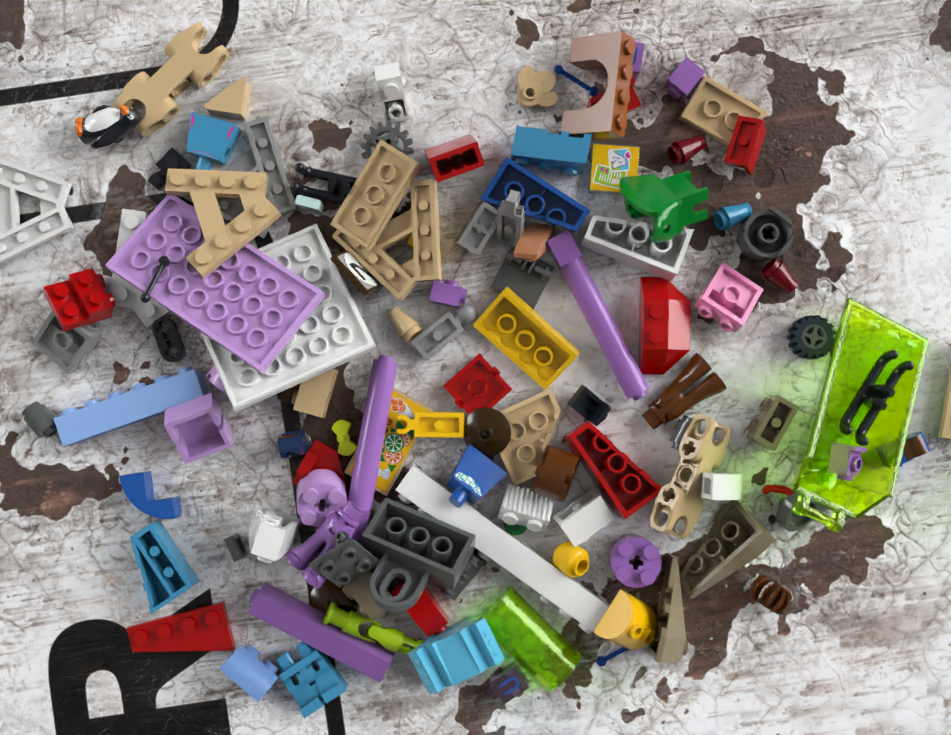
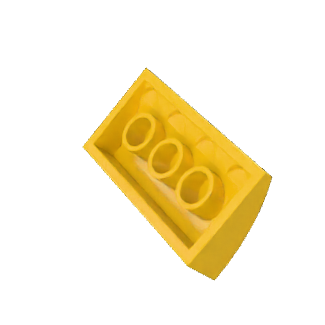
M508 286L473 324L480 333L544 390L558 378L580 352Z

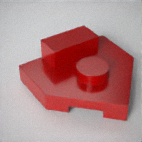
M316 439L297 469V474L292 483L298 485L299 481L313 470L328 469L335 472L347 485L338 451Z

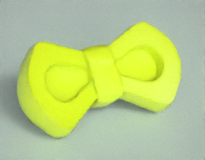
M342 419L336 421L331 429L338 436V453L343 456H350L357 450V445L350 440V435L348 434L351 422Z

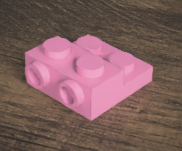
M722 262L694 306L699 309L698 313L702 317L713 318L719 322V327L722 330L735 333L745 324L764 289Z

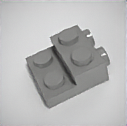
M52 310L32 341V344L67 374H71L76 370L84 356L92 352L103 334L98 330L99 326L96 322L63 332Z

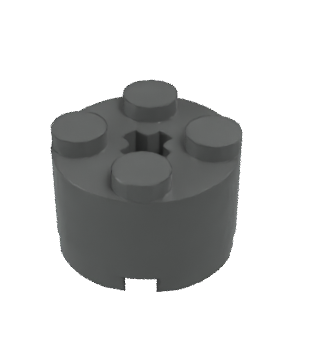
M777 209L757 211L746 218L740 225L736 238L737 245L742 253L751 260L758 262L772 260L784 254L793 242L794 234L791 220L786 214ZM764 231L767 233L766 240L763 238L762 232Z

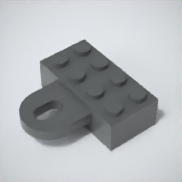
M385 497L362 534L363 548L368 549L373 556L380 559L370 579V594L373 601L384 610L401 612L417 603L429 581L453 591L474 552L476 535ZM393 579H403L405 584L397 596L391 597L385 593Z

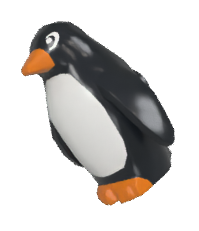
M102 105L95 108L89 116L75 119V131L81 141L86 145H91V148L105 147L112 143L121 142L138 124L139 113L136 109L120 105V109Z

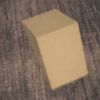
M243 76L204 104V107L212 116L246 120L251 86Z

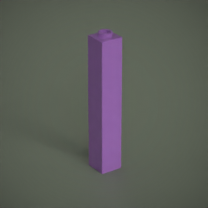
M265 582L260 590L256 588L249 599V602L252 603L248 611L249 614L379 683L395 655L394 652L385 649L378 641L370 643L342 632L340 627L329 623L327 625L323 624L325 613ZM359 632L360 635L366 637L365 634Z

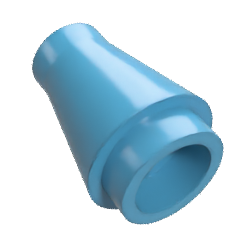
M748 203L720 207L713 214L715 225L719 230L725 229L728 231L751 216L752 208Z

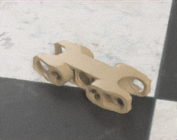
M200 22L178 33L166 45L164 53L170 59L152 77L144 71L135 75L125 85L113 105L120 109V105L132 108L137 105H145V117L137 127V130L144 137L166 126L180 110V106L174 100L193 82L199 88L209 84L218 75L230 55L223 45L216 47L208 54L198 53V45L207 33V30Z
M698 414L693 418L680 442L679 454L681 455V460L672 481L661 488L656 498L650 518L652 528L665 534L668 532V534L681 540L689 535L703 507V501L700 497L702 472L711 473V471L716 470L722 464L731 438L729 427L715 422V419L703 414ZM706 421L707 428L704 434H699L697 430L699 423ZM722 429L724 433L723 438L718 442H714L715 432ZM662 513H667V522L665 525L659 526L658 517ZM678 519H682L685 525L684 529L677 533L675 530Z

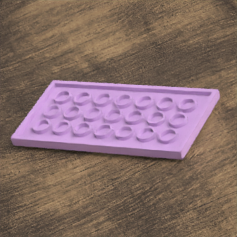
M167 195L105 266L139 291L145 293L160 265L159 258L167 256L170 264L164 267L150 293V298L263 374L324 299V292L249 243L207 277L203 278L186 259L188 255L205 243L196 210L177 196Z

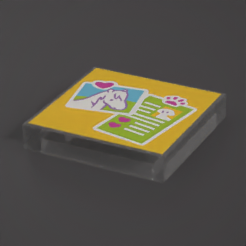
M592 143L588 193L622 195L619 189L620 179L629 176H639L641 146Z

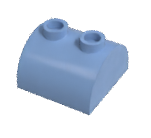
M249 643L246 647L241 644L219 670L259 702L279 676L276 674L278 668L268 659L265 663L258 659L257 656L260 652Z

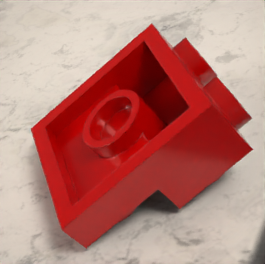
M93 268L69 274L68 280L43 287V293L63 332L112 318L113 307L116 306L112 293H106L104 290L105 281L103 276L96 274Z

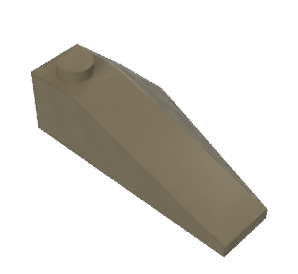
M731 500L716 514L713 519L715 523L708 534L703 535L700 540L702 544L696 554L691 555L680 573L681 587L690 599L695 598L757 558L776 541L765 526L739 500Z
M668 554L655 613L657 619L655 638L648 646V651L656 662H681L682 655H686L688 650L678 558L672 554Z

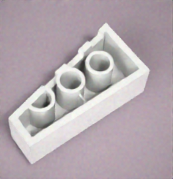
M593 215L587 225L580 246L671 281L678 274L694 229L685 228L671 240L656 243L650 239V233H653V225Z
M257 504L248 529L250 553L257 555L256 559L265 563H272V561L280 559L294 547L302 524L301 518Z

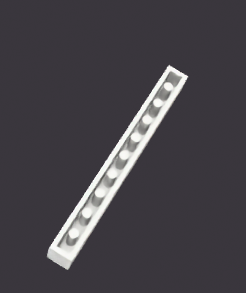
M415 464L411 467L396 488V491L399 492L398 497L407 504L413 502L419 507L417 511L476 535L474 547L480 550L478 552L479 556L488 562L491 559L499 564L498 569L509 577L513 574L519 578L518 583L528 591L533 588L540 593L538 598L546 604L551 605V603H554L560 608L558 612L569 620L573 617L579 621L578 626L586 633L591 634L592 631L594 632L609 608V603L574 578L567 577L554 567L553 563L514 535L509 534L503 527L465 501L461 508L452 505L449 501V497L453 493L451 490Z

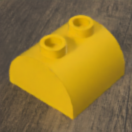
M620 589L595 628L594 633L624 648L631 650L640 649L650 644L655 638L657 627L656 615L652 607L646 602Z

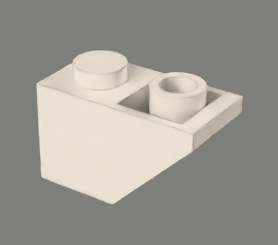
M398 62L374 67L386 124L388 121L395 123L409 120Z

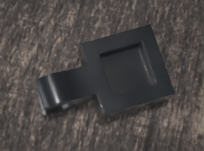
M172 147L155 164L161 170L154 173L148 179V182L159 191L166 184L168 168L189 169L192 165Z

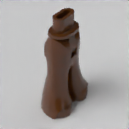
M695 353L690 358L679 376L657 395L653 402L648 405L649 409L642 414L653 430L662 423L666 425L668 422L675 420L701 401L727 389L721 378L715 372H712L695 388L682 395L688 387L712 370L711 366L698 353Z

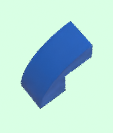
M151 471L119 476L125 495L143 513L161 519H175L181 516L179 497L155 500Z

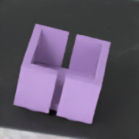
M212 392L165 409L164 426L173 443L176 442V448L185 464L232 447V430L224 414H221V408Z

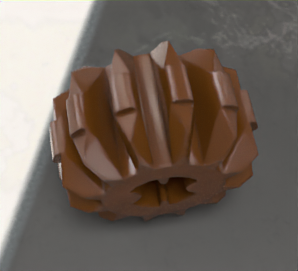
M759 575L752 582L751 588L748 591L754 600L776 614H784L794 599L790 591L765 575Z

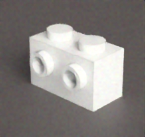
M592 488L552 517L567 540L574 547L586 543L590 536L599 530L605 529L615 519L602 497Z

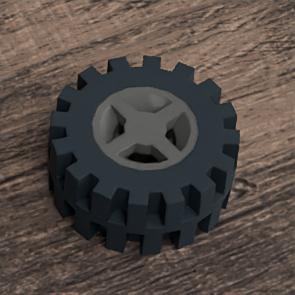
M819 315L799 318L792 323L793 326L788 330L790 332L787 336V340L790 341L788 344L789 348H792V352L799 355L798 357L802 359H818L826 356L834 348L832 345L836 343V339H834L836 331L832 330V327H834L832 323H828V319L821 318Z

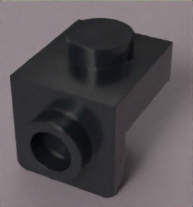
M584 385L579 387L567 403L595 426L603 422L612 409L609 404L602 401Z

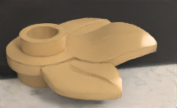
M530 65L525 66L520 71L517 78L520 87L517 91V99L522 107L532 108L539 105L549 108L559 101L558 95L552 91L556 83L555 73L545 70L536 74ZM526 93H530L533 97L527 96Z

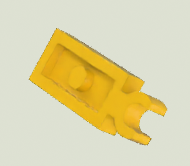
M414 412V419H410L404 414L397 415V420L406 421L405 428L396 429V432L399 434H405L410 430H414V437L464 438V412Z

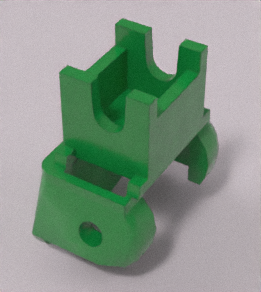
M689 170L663 179L656 177L654 174L629 176L620 179L619 189L624 198L628 215L634 219L642 218L646 215L653 217V233H650V239L653 242H667L675 237L676 234L681 233L684 226L708 219V211L706 209L694 212L693 208L696 204L708 200L709 189L707 187L697 189L691 183V172Z

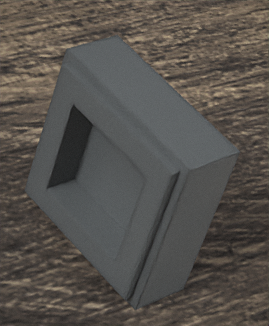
M236 533L224 539L234 562L247 556L248 553L239 534Z

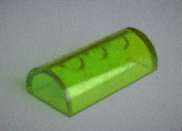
M511 585L478 618L486 619L496 641L548 692L562 684L580 662L581 654Z

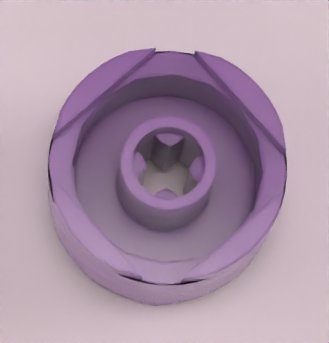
M626 534L611 545L608 552V564L612 573L622 584L632 588H641L653 584L659 575L661 556L655 545L645 537L638 534ZM636 555V557L639 559V562H635V565L633 566L629 562V560L634 559Z

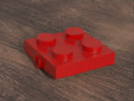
M480 353L443 385L456 400L455 404L460 409L463 408L468 414L479 408L494 407L512 390L500 376V371L495 366L492 367Z

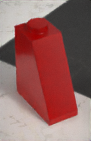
M403 579L395 584L392 591L394 596H397L404 586L405 581ZM426 585L417 603L406 611L425 635L429 637L432 634L436 636L447 629L446 624L449 622V617Z

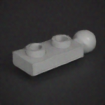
M468 303L460 305L455 316L448 311L412 340L411 343L426 361L465 331L460 324L462 322L469 323L474 320L476 316L474 306Z

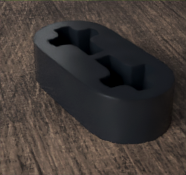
M164 317L155 320L152 331L163 359L173 363L183 360L186 350L176 323L172 319ZM162 323L170 325V329L167 330L169 338L159 330L163 328ZM169 342H171L173 347L179 349L176 352V357L168 355V352L171 350Z

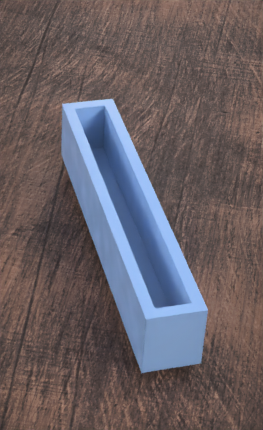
M192 366L178 370V375L170 378L168 374L159 376L154 379L155 383L146 386L145 383H140L132 386V391L123 394L122 391L108 394L107 400L100 402L99 399L85 402L84 408L76 410V407L61 411L62 415L53 419L62 445H75L163 414L165 409L208 394L201 370L192 369Z

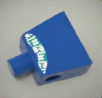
M469 444L461 454L447 482V485L454 490L449 497L450 503L458 508H461L466 500L475 505L507 473Z

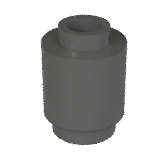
M36 401L23 410L24 421L39 438L44 436L50 438L58 431L53 419L55 416L44 404L41 405Z
M684 415L682 420H678L669 439L673 443L672 448L679 451L680 442L693 418ZM701 422L699 423V425H698V427H697V430H698V433H699V434L701 433V429H700V427H701V425H702Z

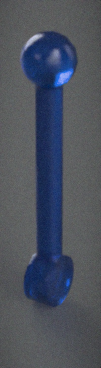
M561 65L554 67L556 74H562L587 90L591 97L598 94L599 90L597 87L588 86L563 70Z
M622 647L605 657L602 655L598 656L597 664L605 666L608 660L629 649Z

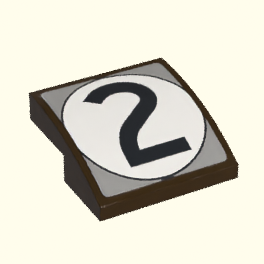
M348 251L340 252L330 258L366 298L373 292L377 294L383 288L372 274Z

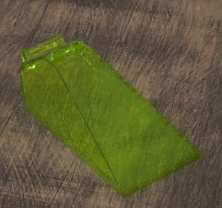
M851 297L845 301L798 452L791 491L799 495L798 500L793 505V513L799 516L805 515L820 522L835 533L840 532L843 528L845 517L858 519L888 497H893L929 341L928 338ZM896 350L899 354L898 357L886 364L874 385H884L891 372L902 362L912 361L914 368L906 371L901 376L893 389L895 391L894 396L887 399L885 402L887 404L886 409L879 412L866 434L869 443L866 446H861L856 443L855 434L869 408L863 404L861 405L850 424L853 428V432L850 435L840 432V420L877 359L886 351ZM832 443L867 448V452L861 453L862 468L858 476H853V481L837 479V474L828 473ZM810 500L834 511L833 516L831 517L810 507Z

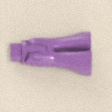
M348 501L343 508L339 507L308 540L288 551L285 555L287 562L298 570H304L301 573L304 580L319 589L326 578L311 568L309 563L314 561L316 557L319 558L336 547L334 536L337 532H346L352 538L356 527L359 526L358 520L363 515V512L353 502Z

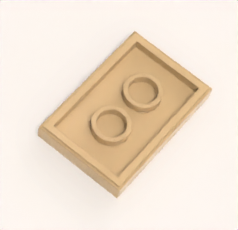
M704 75L678 119L728 148L739 115L763 120L767 111Z

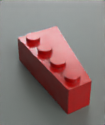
M590 422L580 424L563 436L576 456L580 457L581 464L618 518H628L658 496L662 486L652 480L643 469H640L624 452H621L613 445V442Z

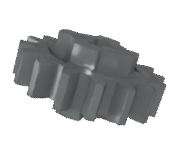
M388 121L386 127H383L382 123L378 122V129L376 130L372 126L369 127L371 134L363 135L367 143L360 144L361 148L366 150L361 153L363 159L370 158L372 154L371 147L375 149L380 139L407 156L408 154H414V149L408 147L413 144L412 138L406 139L409 135L408 131L400 132V124L393 128L391 121ZM399 138L403 142V151L397 147Z

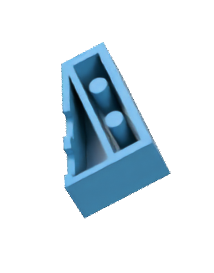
M517 126L511 160L522 167H529V164L539 166L540 170L553 171V169L563 170L565 175L577 176V173L582 174L587 163L592 134L584 133L583 138L569 137L570 132L561 131V135L549 133L547 129Z
M160 520L149 524L130 537L136 562L143 577V588L147 592L150 614L200 582Z

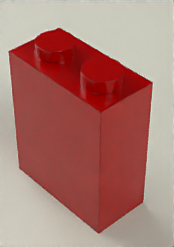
M470 134L424 150L431 172L437 183L485 166L478 142Z

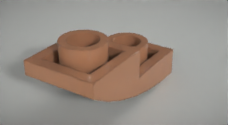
M531 223L521 235L513 253L514 257L523 258V261L527 262L536 261L546 252V241L554 235V225Z

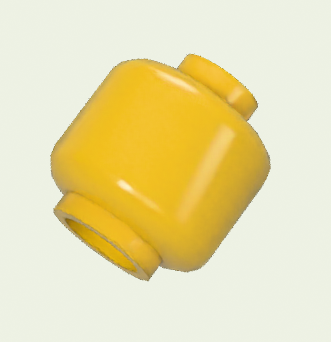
M566 541L554 550L553 566L567 577L577 578L588 570L590 564L589 554L579 545L574 547L570 541Z

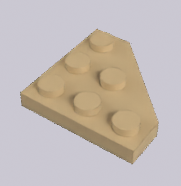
M551 388L500 411L510 423L511 439L507 447L499 454L515 485L536 476L537 465L539 461H542L545 448L550 442L552 432L561 412Z

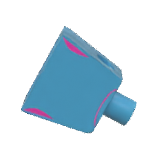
M191 112L187 152L191 156L198 158L195 170H211L213 163L226 165L242 130L236 124Z

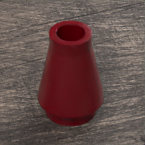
M701 135L693 138L673 142L668 147V156L673 164L683 165L698 152L706 148L705 140Z
M774 258L762 269L764 278L783 289L787 294L793 292L799 284L782 260L779 261Z

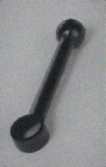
M167 256L159 258L160 265L146 292L141 294V302L147 303L150 301V293L164 267L170 264Z

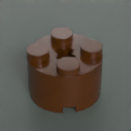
M547 444L542 457L545 461H539L535 471V475L539 476V478L535 477L530 491L556 501L564 502L572 485L573 477L576 474L580 457Z

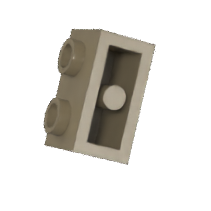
M779 395L765 397L759 406L761 411L756 419L753 418L747 427L748 434L746 438L768 450L775 451L800 407Z

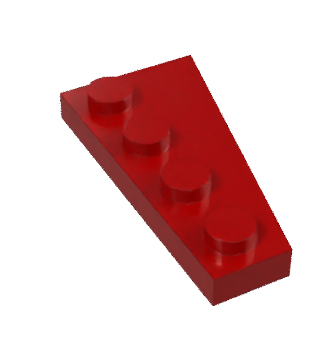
M224 601L127 627L132 652L234 651L236 649Z

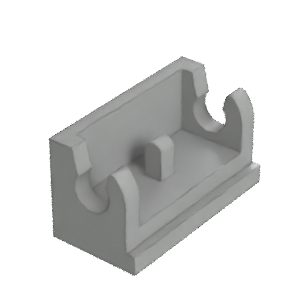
M485 201L479 202L453 244L464 248L471 255L478 256L497 227L498 210Z

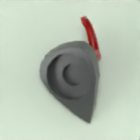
M765 485L762 488V493L769 494V492L786 494L787 497L782 498L779 502L780 507L777 511L776 521L789 532L803 528L828 509L820 501L808 495L798 494L794 489L783 485Z

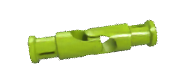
M335 603L330 604L323 621L325 625L329 623L340 627L342 632L364 641L375 643L376 641L374 640H377L385 649L394 653L398 651L408 655V652L423 643L421 638L416 640L406 636L403 631L394 627L381 628L382 624L371 618L367 619L362 614L352 610L347 612L337 608ZM363 621H370L372 623L366 628V637L360 635L358 626ZM403 643L410 645L411 648L403 645Z

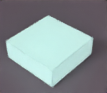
M297 195L295 204L298 208L320 214L323 213L324 205L320 200L302 195Z

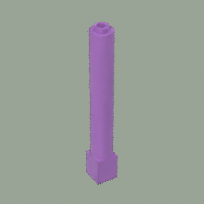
M567 230L547 240L546 247L558 270L564 276L627 399L633 398L636 401L646 396V390L649 389V386L582 260V254L570 231Z
M379 355V359H373L348 501L353 502L363 512V515L358 520L359 526L356 527L352 539L362 540V534L369 525L372 514L371 508L398 363L393 362L394 357Z

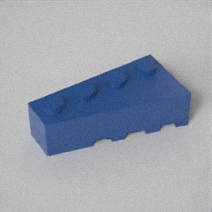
M508 157L505 158L480 198L481 201L500 207L502 200L505 201L508 198L510 190L520 192L519 205L524 206L525 216L576 233L591 211Z

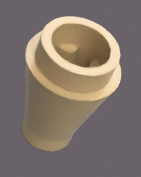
M399 306L393 308L387 316L393 323L401 340L410 343L421 334L420 324L403 312Z

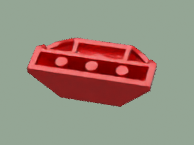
M640 277L639 369L642 374L664 375L690 351L691 301L664 278Z

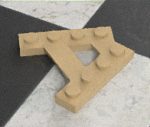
M168 168L165 186L166 194L191 196L204 235L205 243L186 257L188 262L203 278L207 277L281 217L277 208L266 198L267 173ZM217 197L241 198L245 211L225 225Z
M435 179L413 181L411 183V209L387 223L371 251L339 230H336L332 235L344 249L401 301L406 298L418 282L442 280L438 190ZM413 235L414 258L400 265L385 249Z

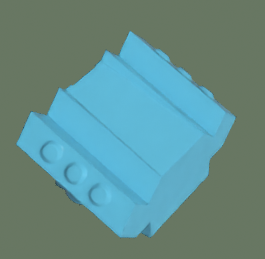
M467 618L448 626L441 634L436 636L432 634L427 637L424 643L408 652L429 694L438 693L445 687L463 682L482 673L489 667L497 666L505 660L485 618L468 621Z

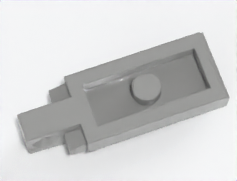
M510 190L508 198L505 201L502 200L497 216V243L514 248L524 231L525 211L524 206L519 205L520 192Z

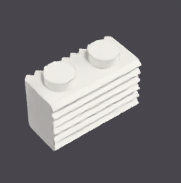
M508 483L502 497L497 518L502 519L509 525L519 524L526 526L532 532H545L550 521L554 500L532 492L530 489H525V487L521 488L515 484L511 485Z

